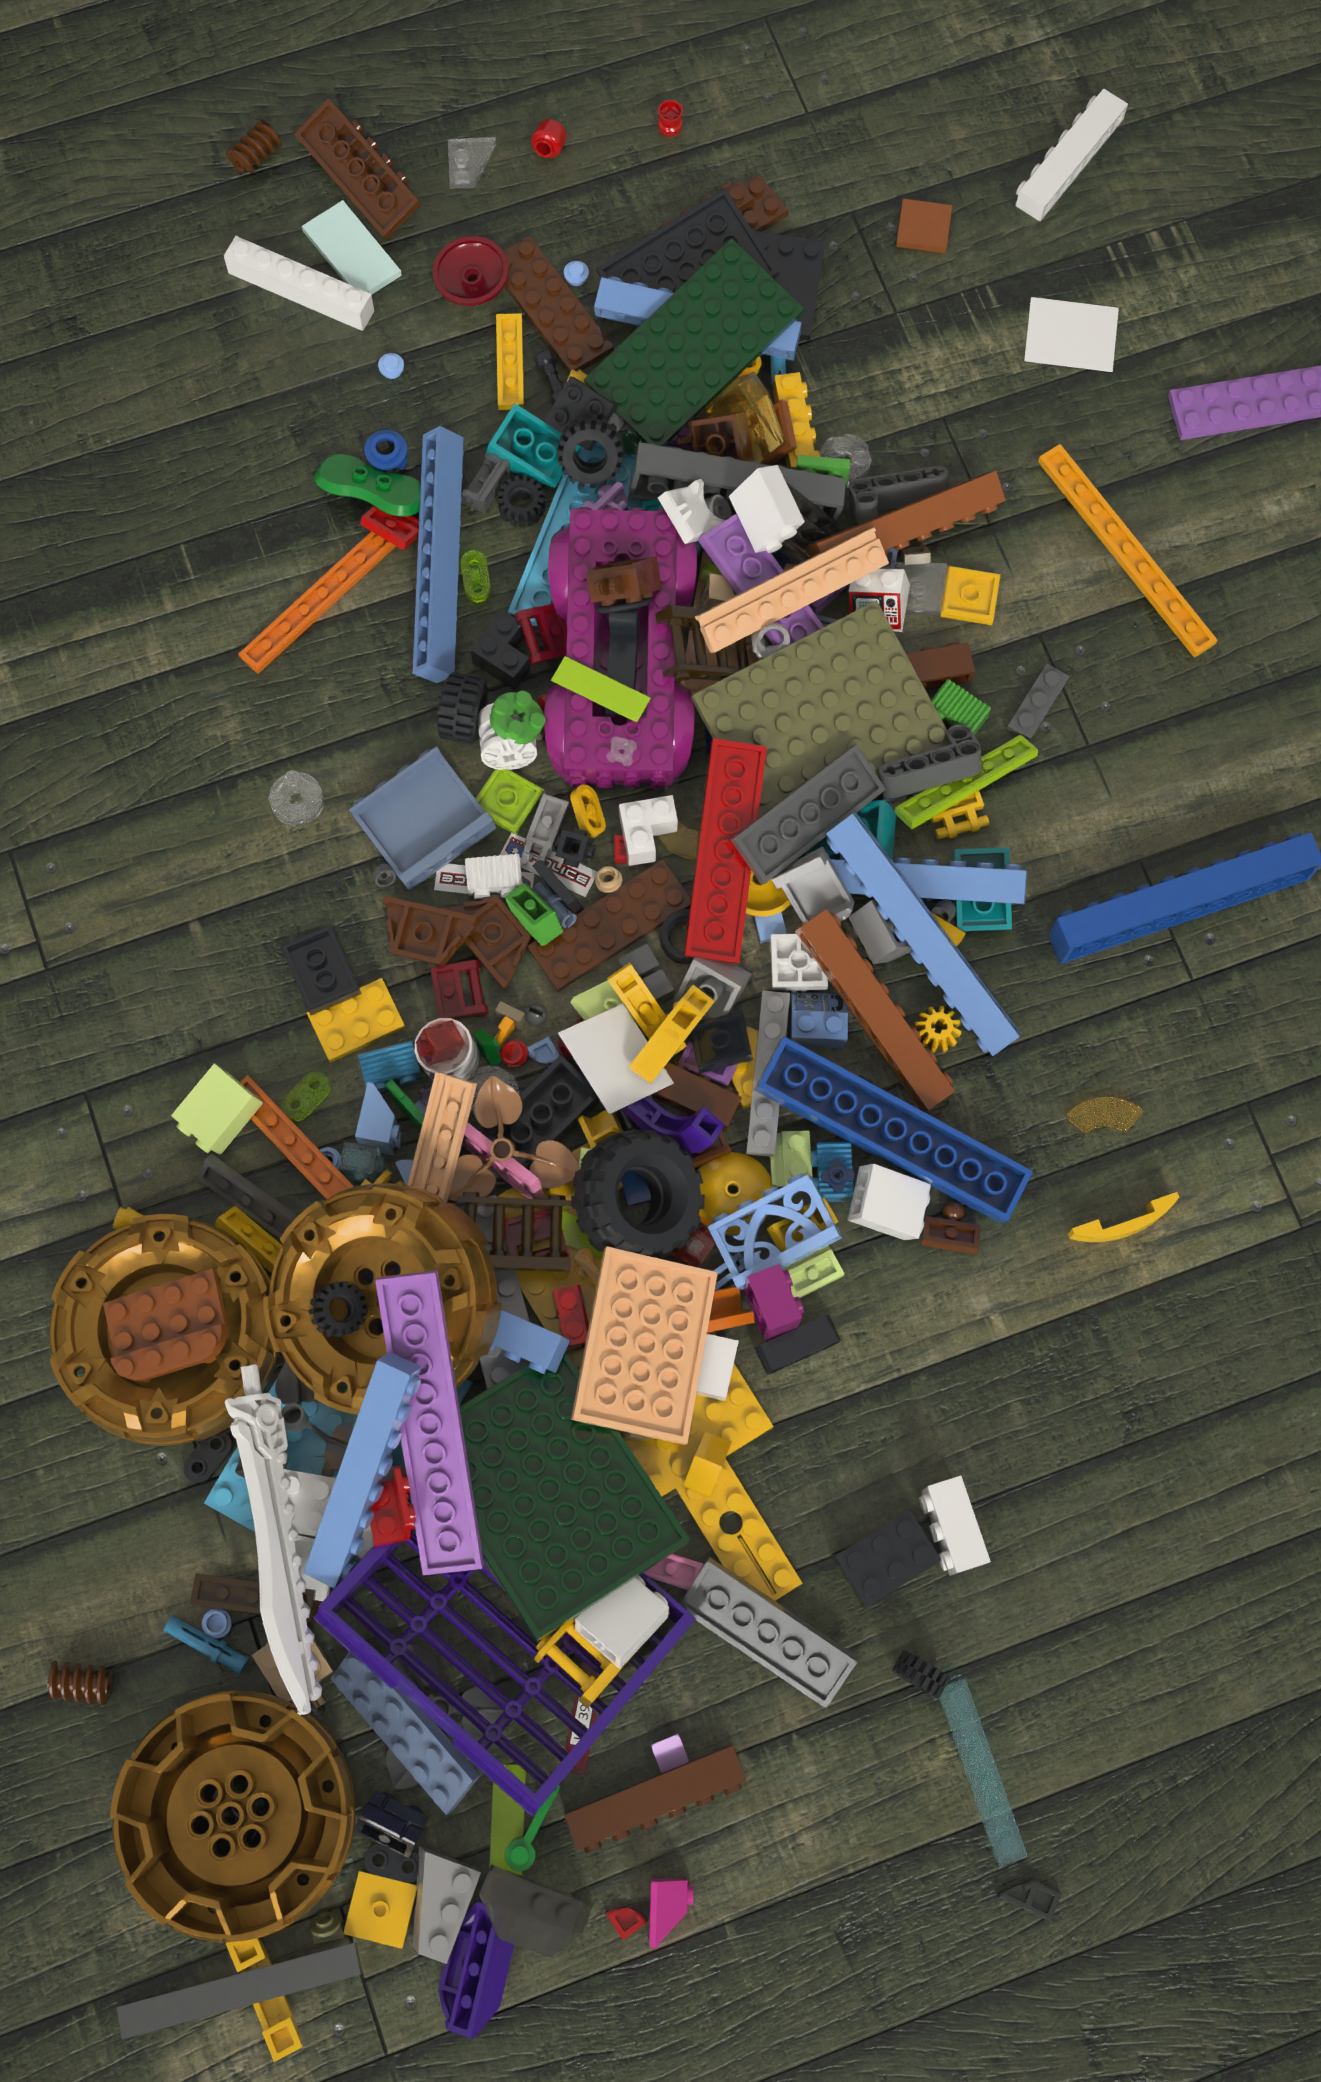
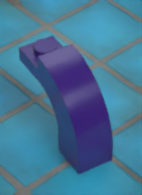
M649 1096L621 1110L640 1127L639 1130H652L662 1136L668 1135L680 1144L679 1148L681 1150H687L689 1154L703 1151L712 1145L725 1126L705 1107L691 1116H677L661 1108Z

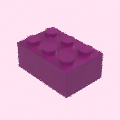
M780 1264L747 1276L743 1290L750 1309L754 1312V1318L764 1342L798 1328L802 1319V1313H804L799 1297H793L791 1286H793L790 1274L787 1269L782 1270Z

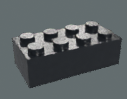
M560 1055L519 1095L522 1101V1112L514 1123L503 1124L504 1138H508L514 1143L516 1151L536 1155L539 1143L548 1140L560 1142L579 1123L578 1118L582 1115L586 1117L601 1101L588 1080ZM498 1125L492 1128H485L481 1133L493 1142L498 1139ZM516 1156L512 1157L530 1171V1166L534 1160Z

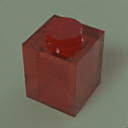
M453 1020L423 1029L416 1041L417 1051L424 1058L428 1066L457 1057L465 1044Z

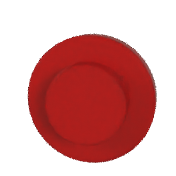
M519 1040L507 1042L501 1052L503 1062L512 1068L523 1066L529 1056L527 1046Z

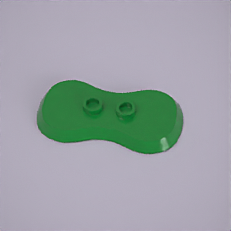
M345 454L330 456L315 472V483L328 493L365 500L381 511L394 516H411L420 511L421 483L413 477L379 471L368 466L358 458Z

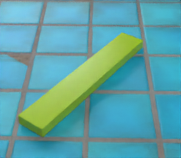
M1020 734L982 756V769L978 774L926 789L896 806L895 814L907 826L914 829L1038 756V749Z

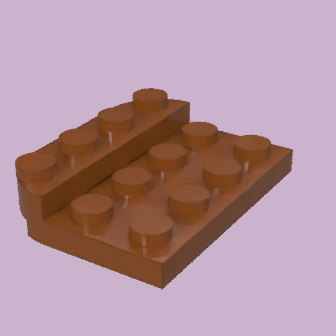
M209 1269L103 1303L114 1357L110 1358L112 1366L119 1376L131 1380L151 1382L153 1381L152 1378L200 1363L209 1364L218 1359L217 1356L222 1351L226 1339L230 1338L229 1323L217 1270Z

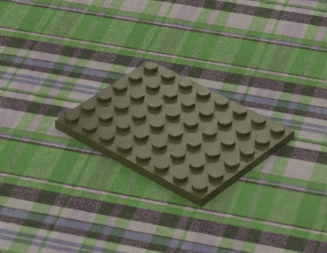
M877 600L690 697L712 738L767 747L758 818L853 745H857L879 779V768L887 762L948 745L947 729Z

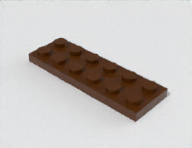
M531 236L524 238L503 251L509 267L508 279L504 286L569 374L572 369L575 371L586 369L614 351V346Z
M661 860L619 887L616 891L611 892L576 915V922L569 928L562 927L564 929L563 932L546 945L541 946L536 940L528 945L527 948L556 991L559 992L661 927L670 914L678 910L689 909L691 898L664 860Z

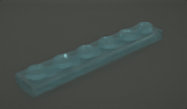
M962 1679L947 1684L940 1696V1700L997 1865L1001 1867L1026 1858L1028 1855L967 1681Z

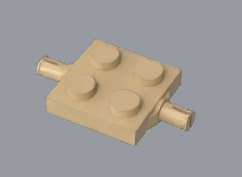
M314 1638L310 1649L311 1653L318 1660V1667L314 1671L316 1681L320 1684L325 1677L335 1670ZM267 1642L252 1657L277 1697L291 1702L293 1700L279 1673L269 1642ZM321 1696L317 1700L311 1701L316 1710L325 1704L326 1701Z

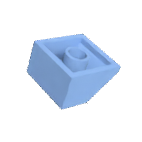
M368 1082L355 1138L363 1150L394 1155L395 1149L401 1147L403 1132L400 1131V1125H398L394 1114L375 1085Z

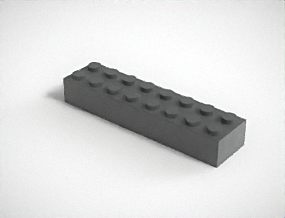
M639 442L631 470L628 498L643 501L655 500L666 491L688 487L695 480L702 479L704 482V499L719 494L727 500L730 509L733 510L734 506L729 496L756 469L771 465L760 464L757 461L737 460L728 456H714L705 452L685 451L677 447L668 448L657 446L654 443ZM778 466L805 521L799 528L832 533L844 507L846 479L835 475H822L808 470L799 471Z

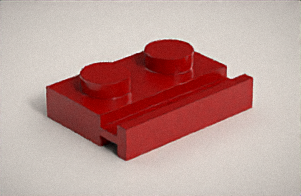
M373 506L361 518L360 525L402 550H405L419 535V520L413 516H394Z

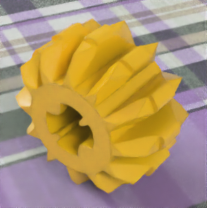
M932 1006L929 1007L928 1014L921 1012L918 1016L920 1021L914 1024V1028L919 1030L921 1039H924L921 1044L924 1048L928 1044L932 1045L931 1051L933 1053L936 1052L938 1046L942 1052L947 1051L948 1045L954 1047L957 1043L955 1038L961 1035V1031L957 1029L961 1023L960 1020H951L955 1013L950 1011L948 1014H945L944 1006H940L937 1013ZM935 1025H938V1026L941 1027V1028H940V1031H941L940 1034L934 1032V1031H935V1028H934Z

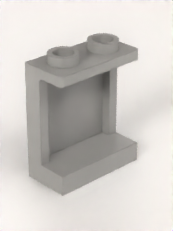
M824 847L795 860L772 878L776 888L782 887L803 925L825 909L829 913L833 912L840 921L845 920L851 915L854 900Z

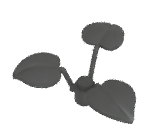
M285 1362L277 1377L275 1391L277 1398L285 1405L281 1412L282 1417H284L286 1437L289 1430L300 1432L306 1427L321 1438L330 1442L325 1449V1459L330 1467L339 1471L355 1425L350 1423L338 1425L334 1430L333 1438L313 1425L301 1406L302 1402H312L315 1400L314 1391L307 1387L296 1376L288 1363ZM286 1451L285 1453L287 1454L286 1463L283 1464V1469L287 1467V1464L289 1462V1455ZM239 1457L235 1472L237 1475L245 1478L241 1457Z
M410 1644L407 1646L416 1657L436 1675L438 1674V1664L432 1653L419 1646ZM399 1657L392 1663L398 1671L449 1717L451 1713L461 1714L442 1696L434 1697L433 1694H430L424 1687L429 1686V1684ZM478 1687L470 1688L462 1695V1698L491 1724H494L504 1712ZM465 1716L462 1717L464 1730L473 1737L482 1738L484 1734ZM388 1748L386 1764L392 1786L395 1789H405L419 1784L390 1748Z

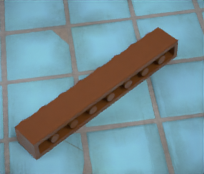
M997 471L981 474L807 545L810 557L812 558L875 527V535L877 539H880L885 555H887V549L892 547L895 550L905 548L910 545L909 540L917 538V541L927 539L932 536L931 531L939 529V532H943L953 528V522L961 520V523L973 520L976 518L975 513L982 511L983 514L995 511L998 509L997 504L1006 501Z
M825 909L795 931L918 1108L923 1112L930 1110L955 1092L952 1088V1079L946 1072L940 1071L936 1065L937 1059L930 1049H925L921 1044L919 1032L913 1026L910 1027L907 1024L902 1008L897 1003L893 1004L888 997L889 990L882 981L876 980L872 974L873 968L866 958H861L856 951L857 945L851 936H846L840 928L841 922L833 912L829 913Z

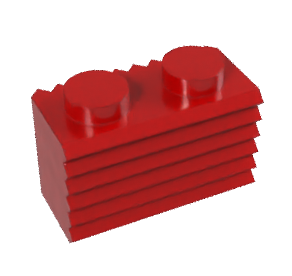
M580 1285L556 1289L552 1295L561 1336L570 1340L566 1350L584 1348L589 1324Z

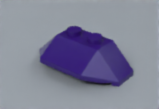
M476 1902L472 1906V1909L465 1914L447 1964L444 1963L438 1992L446 2018V2029L471 2039L478 2035L501 2005L515 1944L505 1910L482 1902Z

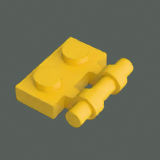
M979 791L931 818L932 823L943 821L944 827L935 829V835L938 840L946 837L948 839L956 838L957 834L967 831L971 833L980 831L981 827L989 825L987 815L977 817L975 812L984 807ZM966 815L967 821L954 824L953 817Z

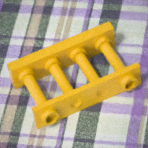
M576 1616L562 1625L552 1637L547 1635L538 1643L535 1648L539 1652L534 1660L539 1663L546 1654L550 1656L582 1686L580 1689L584 1694L578 1701L588 1709L628 1661L620 1669L617 1668L575 1630V1619L578 1617ZM566 1632L601 1663L600 1667L604 1671L597 1679L593 1675L589 1677L555 1645Z

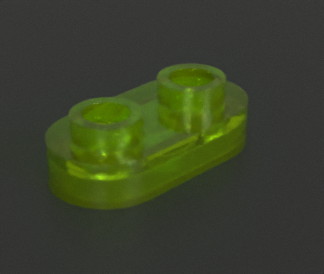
M471 550L466 552L461 558L464 590L469 600L483 602L491 593L487 559L482 552ZM472 565L479 566L477 569L470 568ZM481 588L482 591L480 593H475L474 589Z
M321 1072L308 1073L284 1097L282 1110L286 1116L293 1121L305 1119L328 1096L330 1092L328 1078ZM318 1081L320 1086L317 1089L310 1088L312 1082ZM299 1101L300 1106L297 1109H292V1102Z

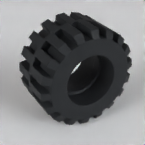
M586 415L580 416L579 421L574 419L570 422L569 427L566 426L564 428L563 434L560 436L557 455L558 464L562 466V473L564 476H570L569 481L574 484L577 480L579 481V486L583 488L585 484H590V488H596L597 483H600L602 487L606 485L608 479L612 481L615 478L616 472L619 473L624 453V442H622L621 433L616 431L617 427L613 423L609 425L608 419L604 417L602 420H598L597 415H592L591 419H587ZM594 440L603 445L606 450V456L599 462L588 463L578 457L575 448L582 441Z
M455 672L448 676L442 689L437 714V730L441 739L471 745L476 742L479 737L477 716L480 710L487 706L488 687L484 678Z

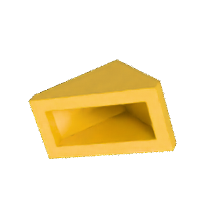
M705 1431L683 1486L710 1497L732 1442Z

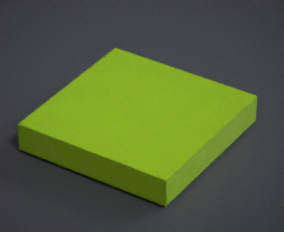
M495 769L475 799L483 810L489 814L495 824L517 835L545 792L543 788L511 770Z

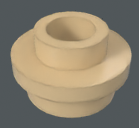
M611 866L601 868L595 878L597 888L605 893L616 891L623 881L621 873Z

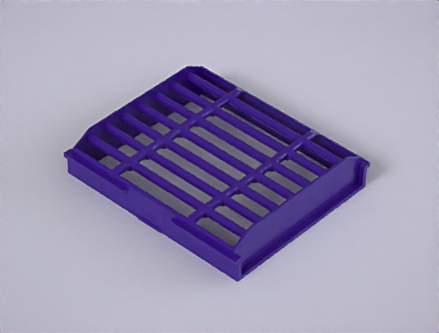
M411 1530L410 1540L373 1547L319 1605L318 1613L313 1619L390 1689L398 1688L453 1738L454 1747L532 1817L696 1619L645 1573L639 1575L651 1592H658L666 1599L670 1613L668 1618L675 1623V1626L665 1638L656 1631L648 1638V1641L656 1648L646 1661L637 1653L628 1661L637 1671L627 1683L618 1675L609 1683L619 1693L608 1706L598 1697L595 1699L590 1707L600 1716L588 1729L542 1688V1685L553 1673L578 1697L581 1698L584 1694L580 1689L582 1686L550 1656L546 1654L540 1661L543 1664L541 1669L533 1678L529 1677L447 1603L457 1590L461 1591L532 1656L535 1657L539 1650L535 1647L538 1644L467 1581L475 1570L440 1573L449 1582L440 1593L436 1594L393 1555L403 1542H406L419 1554L417 1536L412 1533L414 1530ZM384 1563L429 1603L419 1616H416L373 1577ZM483 1566L480 1570L503 1589L485 1566ZM363 1586H366L409 1625L399 1638H395L352 1599ZM343 1607L389 1648L383 1656L336 1615ZM438 1612L523 1687V1690L513 1701L506 1697L427 1626ZM559 1628L553 1631L552 1634L554 1635ZM566 1632L559 1639L562 1642L559 1649L568 1656L573 1651L598 1675L604 1671L600 1667L601 1663L570 1634ZM418 1634L504 1710L494 1724L486 1720L407 1648ZM397 1657L404 1661L484 1734L482 1738L477 1742L392 1665ZM532 1697H535L580 1738L570 1752L564 1749L522 1711V1708ZM513 1719L561 1762L550 1776L502 1734ZM493 1743L541 1785L536 1793L532 1792L487 1751Z

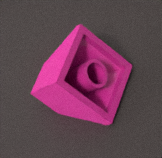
M651 1877L650 1948H656L685 1916L687 1905H693V1886H688L687 1878Z

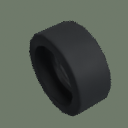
M689 909L678 910L670 914L663 922L660 931L661 948L664 953L674 962L681 964H691L694 958L684 957V951H680L672 945L670 933L675 925L688 922Z

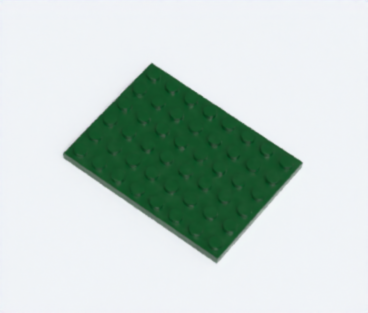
M566 1351L556 1373L546 1369L545 1374L529 1368L528 1364L459 1407L482 1554L537 1642L690 1543V1538L619 1431L571 1420L580 1372Z

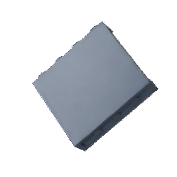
M437 746L432 750H425L420 754L417 761L400 768L395 777L378 784L374 792L367 797L363 796L353 803V807L349 809L408 891L414 889L496 829L492 818L473 797L442 756Z

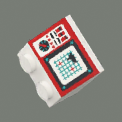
M877 569L851 582L849 587V614L877 600L893 631L902 632L910 588L905 570Z

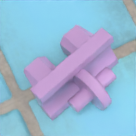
M617 481L613 486L606 483V485L599 488L598 495L600 499L596 503L587 500L581 507H589L592 510L614 507L618 510H624L630 501L624 493V485Z

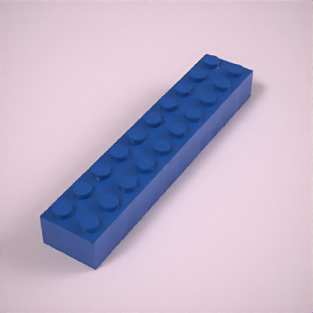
M1295 833L1287 837L1284 842L1278 844L1276 841L1266 843L1260 847L1261 850L1255 852L1245 850L1238 853L1234 859L1226 861L1225 858L1212 862L1210 867L1204 869L1200 867L1192 868L1185 872L1184 876L1178 878L1175 875L1168 876L1162 879L1160 884L1154 886L1145 884L1136 888L1133 893L1125 895L1124 892L1118 893L1110 897L1107 902L1100 904L1099 901H1095L1085 905L1083 910L1077 912L1068 910L1059 914L1048 937L1060 965L1310 880L1321 867V853L1312 833L1305 835Z
M785 1036L779 1040L753 1089L920 1181L931 1184V1187L998 1223H1004L1009 1220L1033 1173L1032 1170Z

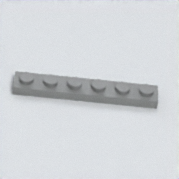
M762 991L753 1089L779 1040L784 1036L786 1037L790 993ZM752 1090L746 1154L774 1157L780 1104Z

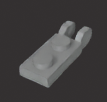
M543 793L525 839L526 845L521 856V864L527 865L533 847L542 849L537 861L542 860L546 863L548 854L552 851L567 812L569 801Z

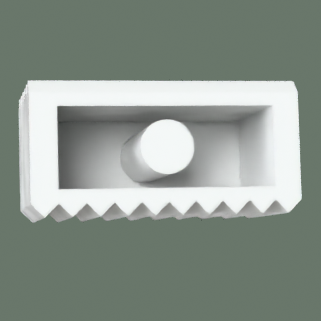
M517 853L465 859L468 895L474 896V899L483 900L490 897V894H501L502 897H506V895L522 885L520 857Z

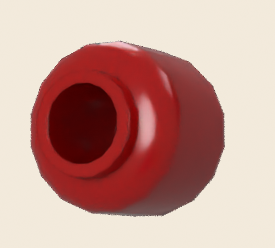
M542 120L531 138L533 149L541 157L550 159L560 154L566 143V130L555 120Z

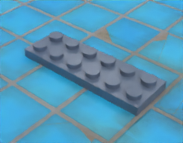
M349 1651L330 1679L446 1815L449 1814L480 1777V1774L461 1752L453 1746V1743L430 1717L398 1688L390 1689Z

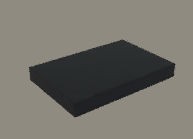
M331 925L280 946L310 1016L362 994Z

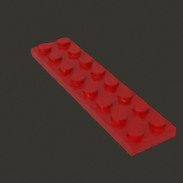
M715 738L711 741L684 957H699L733 964L740 963L751 869L730 839L758 818L767 751L766 746Z

